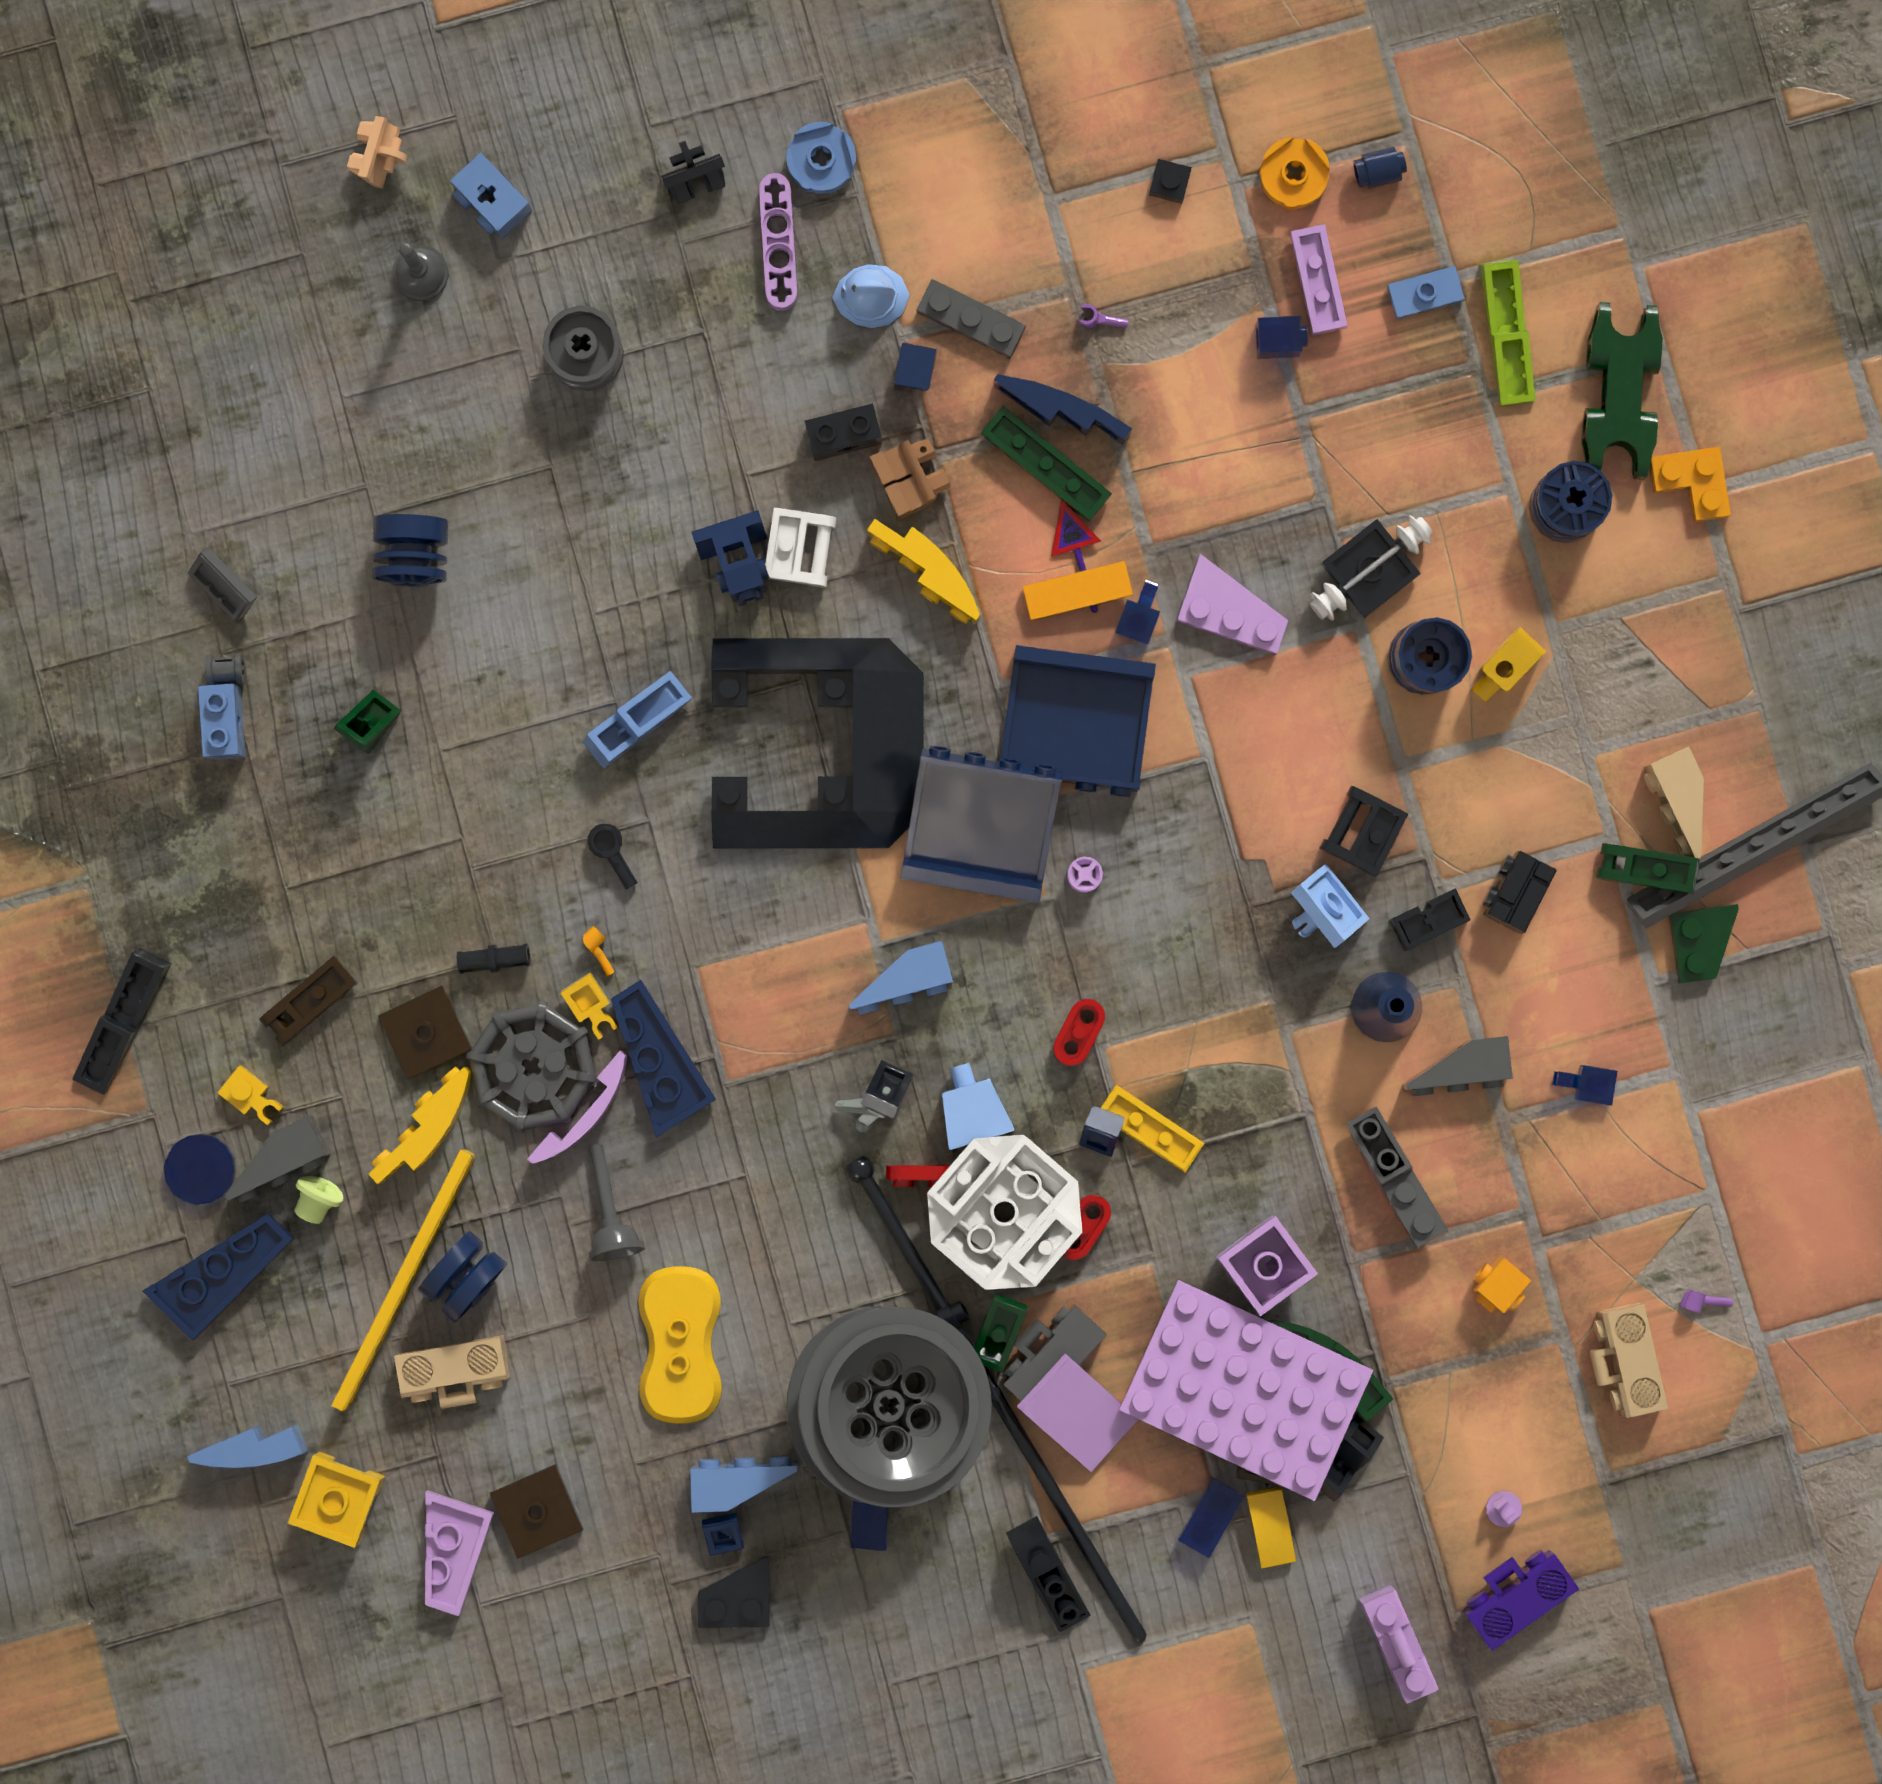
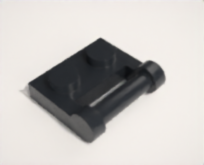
M1350 786L1346 794L1349 798L1328 839H1323L1319 849L1376 877L1408 813L1355 786ZM1361 804H1364L1371 809L1350 850L1340 845Z

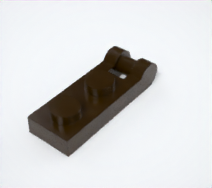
M333 956L268 1010L259 1020L265 1028L270 1027L277 1035L276 1041L283 1047L356 986L358 982L338 958ZM286 1011L295 1020L289 1026L280 1018Z

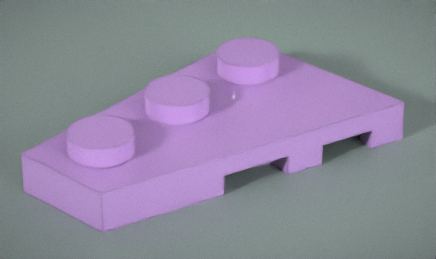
M1201 554L1198 557L1177 618V622L1274 655L1278 653L1288 623L1286 618Z
M427 1490L425 1492V1605L460 1616L495 1512Z

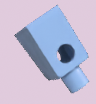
M970 1062L950 1068L955 1089L942 1093L950 1150L969 1145L974 1138L995 1137L1014 1131V1127L990 1079L976 1083Z

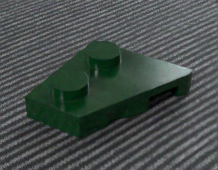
M1738 904L1678 912L1669 916L1679 984L1716 979L1739 910Z

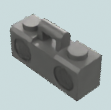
M1075 1304L1070 1309L1064 1305L1051 1319V1322L1055 1324L1051 1330L1037 1318L1015 1342L1014 1346L1026 1358L1022 1362L1016 1358L1006 1368L1003 1374L1007 1378L1003 1385L1020 1401L1030 1393L1064 1354H1067L1074 1362L1080 1365L1106 1337V1332ZM1044 1334L1048 1340L1034 1354L1029 1348Z

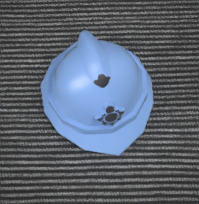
M868 264L854 268L839 281L832 299L840 314L855 325L876 328L890 325L901 316L910 294L901 276L887 266Z

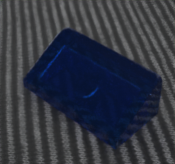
M853 1500L851 1548L886 1551L888 1507L875 1506Z

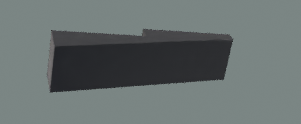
M142 948L131 953L107 1010L99 1018L72 1080L103 1095L107 1093L172 963Z

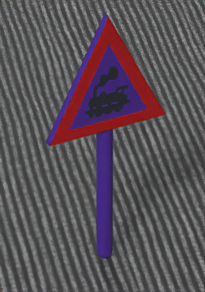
M1061 500L1051 557L1073 550L1079 571H1085L1086 567L1080 548L1101 542V540ZM1097 605L1090 606L1093 613L1098 611Z

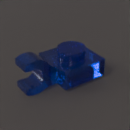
M1146 580L1138 602L1127 599L1115 634L1145 645L1149 644L1160 611L1151 608L1159 584Z
M1580 1065L1579 1075L1554 1071L1552 1085L1576 1089L1575 1100L1612 1106L1618 1071Z

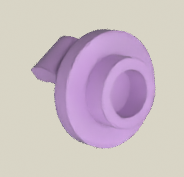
M1499 1491L1488 1499L1486 1513L1490 1521L1495 1525L1509 1527L1520 1519L1522 1505L1518 1497L1513 1493Z

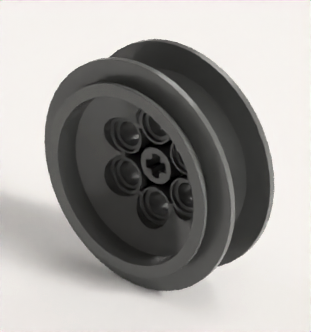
M888 1306L858 1309L840 1316L823 1327L805 1346L793 1368L786 1402L787 1422L793 1444L805 1466L821 1483L846 1498L870 1505L894 1508L918 1505L935 1499L955 1486L968 1473L985 1444L989 1432L992 1409L991 1391L985 1368L977 1352L963 1334L945 1320L931 1313L907 1307ZM882 1360L886 1365V1373L884 1377L878 1380L874 1376L873 1367L877 1361ZM914 1373L918 1378V1386L915 1391L910 1393L905 1386V1381L909 1374ZM854 1382L859 1388V1396L855 1401L850 1402L846 1398L845 1393L848 1385ZM881 1399L890 1400V1403L886 1405L889 1408L888 1412L879 1410L883 1406L880 1403ZM920 1409L923 1413V1422L919 1427L914 1428L910 1417L914 1410ZM860 1418L864 1424V1431L861 1436L855 1438L851 1433V1424L854 1420ZM892 1431L896 1436V1444L893 1449L887 1451L883 1445V1438L888 1432Z

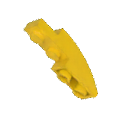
M874 519L867 529L868 536L872 538L869 543L885 554L889 550L901 557L899 563L915 574L918 570L922 571L923 574L918 580V586L922 588L920 594L936 605L939 601L945 603L951 608L949 614L960 622L967 624L970 620L976 624L980 619V613L974 597L965 580L945 554L913 527L903 538L877 519Z
M454 1067L440 1080L444 1086L434 1095L431 1091H428L414 1104L417 1110L412 1116L421 1126L418 1129L414 1125L409 1127L398 1137L397 1140L401 1144L390 1153L386 1149L371 1162L375 1168L368 1174L377 1184L384 1183L405 1162L413 1171L419 1170L436 1152L451 1131L463 1108L472 1078L469 1067H463L461 1070Z

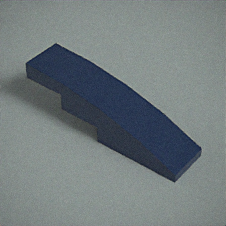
M1000 374L994 379L993 386L1049 427L1056 417L1059 416L1085 436L1095 425L1123 445L1131 434L1132 428L1103 409L1070 393L1035 381Z

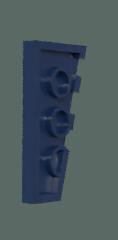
M639 980L611 998L656 1137L717 1100L642 980Z
M270 1213L266 1214L222 1243L142 1290V1292L193 1341L295 1238Z

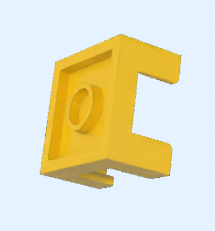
M318 1452L312 1456L288 1524L355 1548L363 1539L367 1528L364 1525L375 1496L379 1494L386 1476L371 1470L367 1472L356 1470L335 1462V1457Z

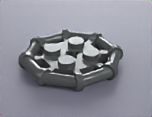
M540 1001V1004L503 1012L497 1010L492 1013L491 1021L471 1051H467L466 1058L469 1059L477 1098L475 1101L476 1105L484 1107L513 1126L515 1132L523 1133L526 1129L565 1122L566 1124L570 1122L572 1114L593 1082L597 1083L598 1076L594 1073L587 1039L589 1032L586 1027L581 1028L549 1007L548 1002ZM535 1019V1030L515 1034L510 1024ZM546 1022L568 1036L561 1043L543 1032ZM501 1031L508 1038L497 1056L486 1054ZM575 1046L580 1071L569 1070L566 1048ZM536 1057L540 1060L538 1067L542 1070L538 1075L532 1073L528 1077L524 1073L526 1068L523 1066V1062L525 1059L531 1061ZM484 1063L495 1064L496 1077L498 1078L499 1085L490 1090ZM567 1078L578 1080L564 1102H562L557 1097V1093ZM504 1091L520 1101L518 1113L497 1100L496 1097ZM550 1100L554 1108L553 1110L529 1114L530 1103Z

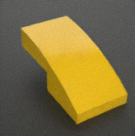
M1281 1486L1246 1493L1261 1569L1296 1562Z

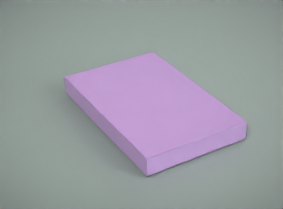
M1064 1354L1017 1406L1090 1472L1139 1420L1120 1411L1119 1408L1122 1403L1067 1354Z

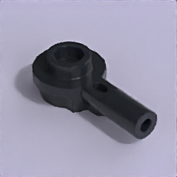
M602 823L596 825L588 835L587 844L590 851L595 856L608 859L625 889L637 884V880L619 852L622 846L620 831L611 824Z

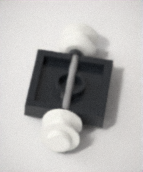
M1410 515L1408 517L1409 526L1406 528L1399 525L1396 526L1397 539L1394 540L1379 520L1376 519L1325 559L1321 565L1338 586L1336 587L1325 582L1323 583L1325 592L1321 595L1314 592L1311 593L1313 601L1310 603V606L1318 617L1322 620L1327 617L1333 621L1334 610L1337 608L1343 611L1347 610L1345 598L1348 597L1365 619L1417 578L1421 573L1404 551L1407 550L1408 552L1418 554V544L1422 541L1427 544L1432 543L1430 535L1433 531L1422 517L1415 519Z

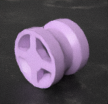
M1091 857L1077 858L1067 870L1068 884L1072 889L1080 893L1092 892L1102 881L1103 871L1101 865Z

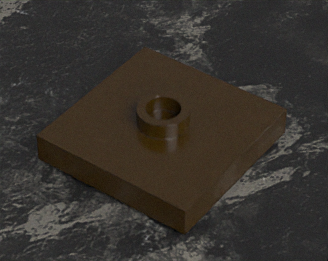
M439 986L378 1015L407 1080L472 1049L443 986Z
M556 1464L490 1492L517 1559L584 1530Z

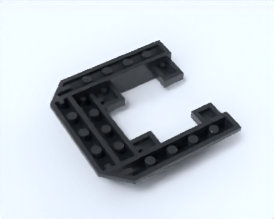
M713 638L711 661L712 708H748V674H818V707H853V776H818V811H748V777H712L711 822L713 849L890 848L909 829L920 758L922 749H924L923 672L889 638Z

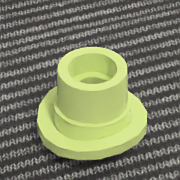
M303 1176L296 1183L297 1189L300 1190V1198L294 1212L300 1218L310 1223H322L327 1211L331 1207H339L343 1201V1194L340 1189L324 1178Z

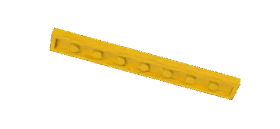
M465 1149L459 1151L331 1406L341 1411L350 1408L476 1158L475 1154Z

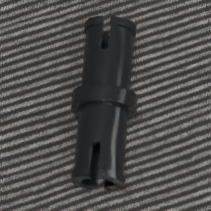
M528 943L497 948L496 944L488 945V948L483 950L458 951L456 956L460 974L490 970L491 973H496L500 971V968L530 966L531 964Z

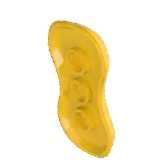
M686 1266L663 1268L651 1273L645 1279L638 1297L639 1312L649 1341L648 1357L639 1382V1394L644 1408L653 1418L674 1424L693 1423L709 1417L715 1411L721 1398L722 1382L711 1349L712 1333L720 1313L721 1296L716 1282L705 1271Z

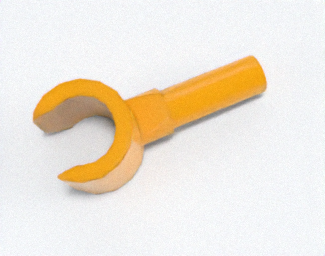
M592 926L583 935V943L597 958L606 976L614 973V970L604 952L599 948L606 938L596 927Z

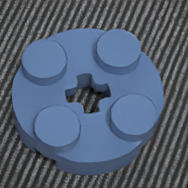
M813 122L800 128L791 140L786 152L787 167L793 180L804 191L817 194L831 193L839 190L852 179L856 166L855 146L851 137L844 130L842 131L828 122ZM822 149L824 154H830L832 157L827 160L826 166H820L819 163H813L811 160L816 157V151Z

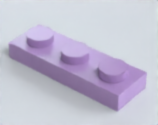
M1325 224L1291 231L1290 239L1312 336L1346 329L1348 325Z

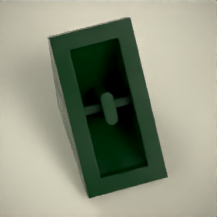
M372 690L335 725L334 730L358 748L370 754L399 716L401 710L375 690Z

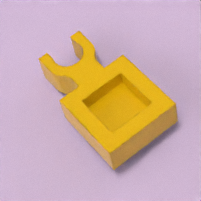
M591 972L561 991L560 994L579 1022L588 1017L590 1018L592 1030L598 1040L603 1037L602 1032L598 1029L600 1022H609L613 1030L618 1028L615 1019L602 1009L610 1004V1001Z
M242 1065L237 1067L217 1092L244 1115H247L254 1108L257 1111L258 1118L268 1126L273 1121L265 1115L266 1107L272 1105L278 1111L284 1109V1106L276 1100H268L263 1096L269 1087Z

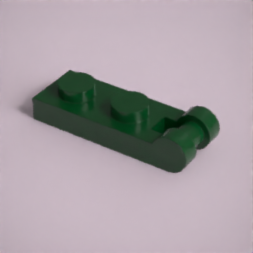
M1602 843L1600 854L1603 855L1602 866L1597 868V879L1694 895L1700 859ZM1617 858H1626L1624 871L1615 870Z

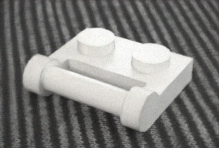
M774 507L765 563L769 579L826 588L828 576H825L830 536L831 530L836 527L837 518ZM808 525L818 527L811 573L801 572Z

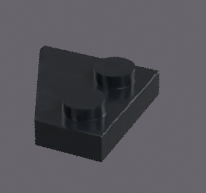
M764 1556L758 1559V1561L740 1570L738 1569L725 1578L713 1582L698 1591V1628L770 1627L769 1556Z

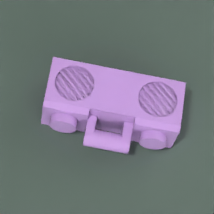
M1392 1585L1359 1598V1602L1394 1682L1405 1703L1408 1704L1437 1691L1439 1688L1397 1592Z

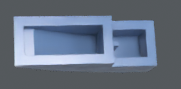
M669 671L617 709L614 715L589 732L582 743L605 769L685 706L692 697L673 673Z
M258 1425L187 1457L190 1463L198 1465L243 1468L281 1462L307 1452L308 1449L298 1425L264 1438L262 1430Z

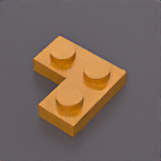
M1720 446L1652 456L1650 473L1654 493L1688 488L1694 522L1731 516Z

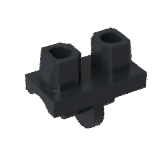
M686 141L679 142L682 153L669 158L673 167L686 163L687 166L661 175L665 188L670 189L678 204L695 198L689 180L702 176L708 192L725 187L722 170L725 164L722 156L717 154L694 163L693 160L704 156L705 152L702 145L689 150Z

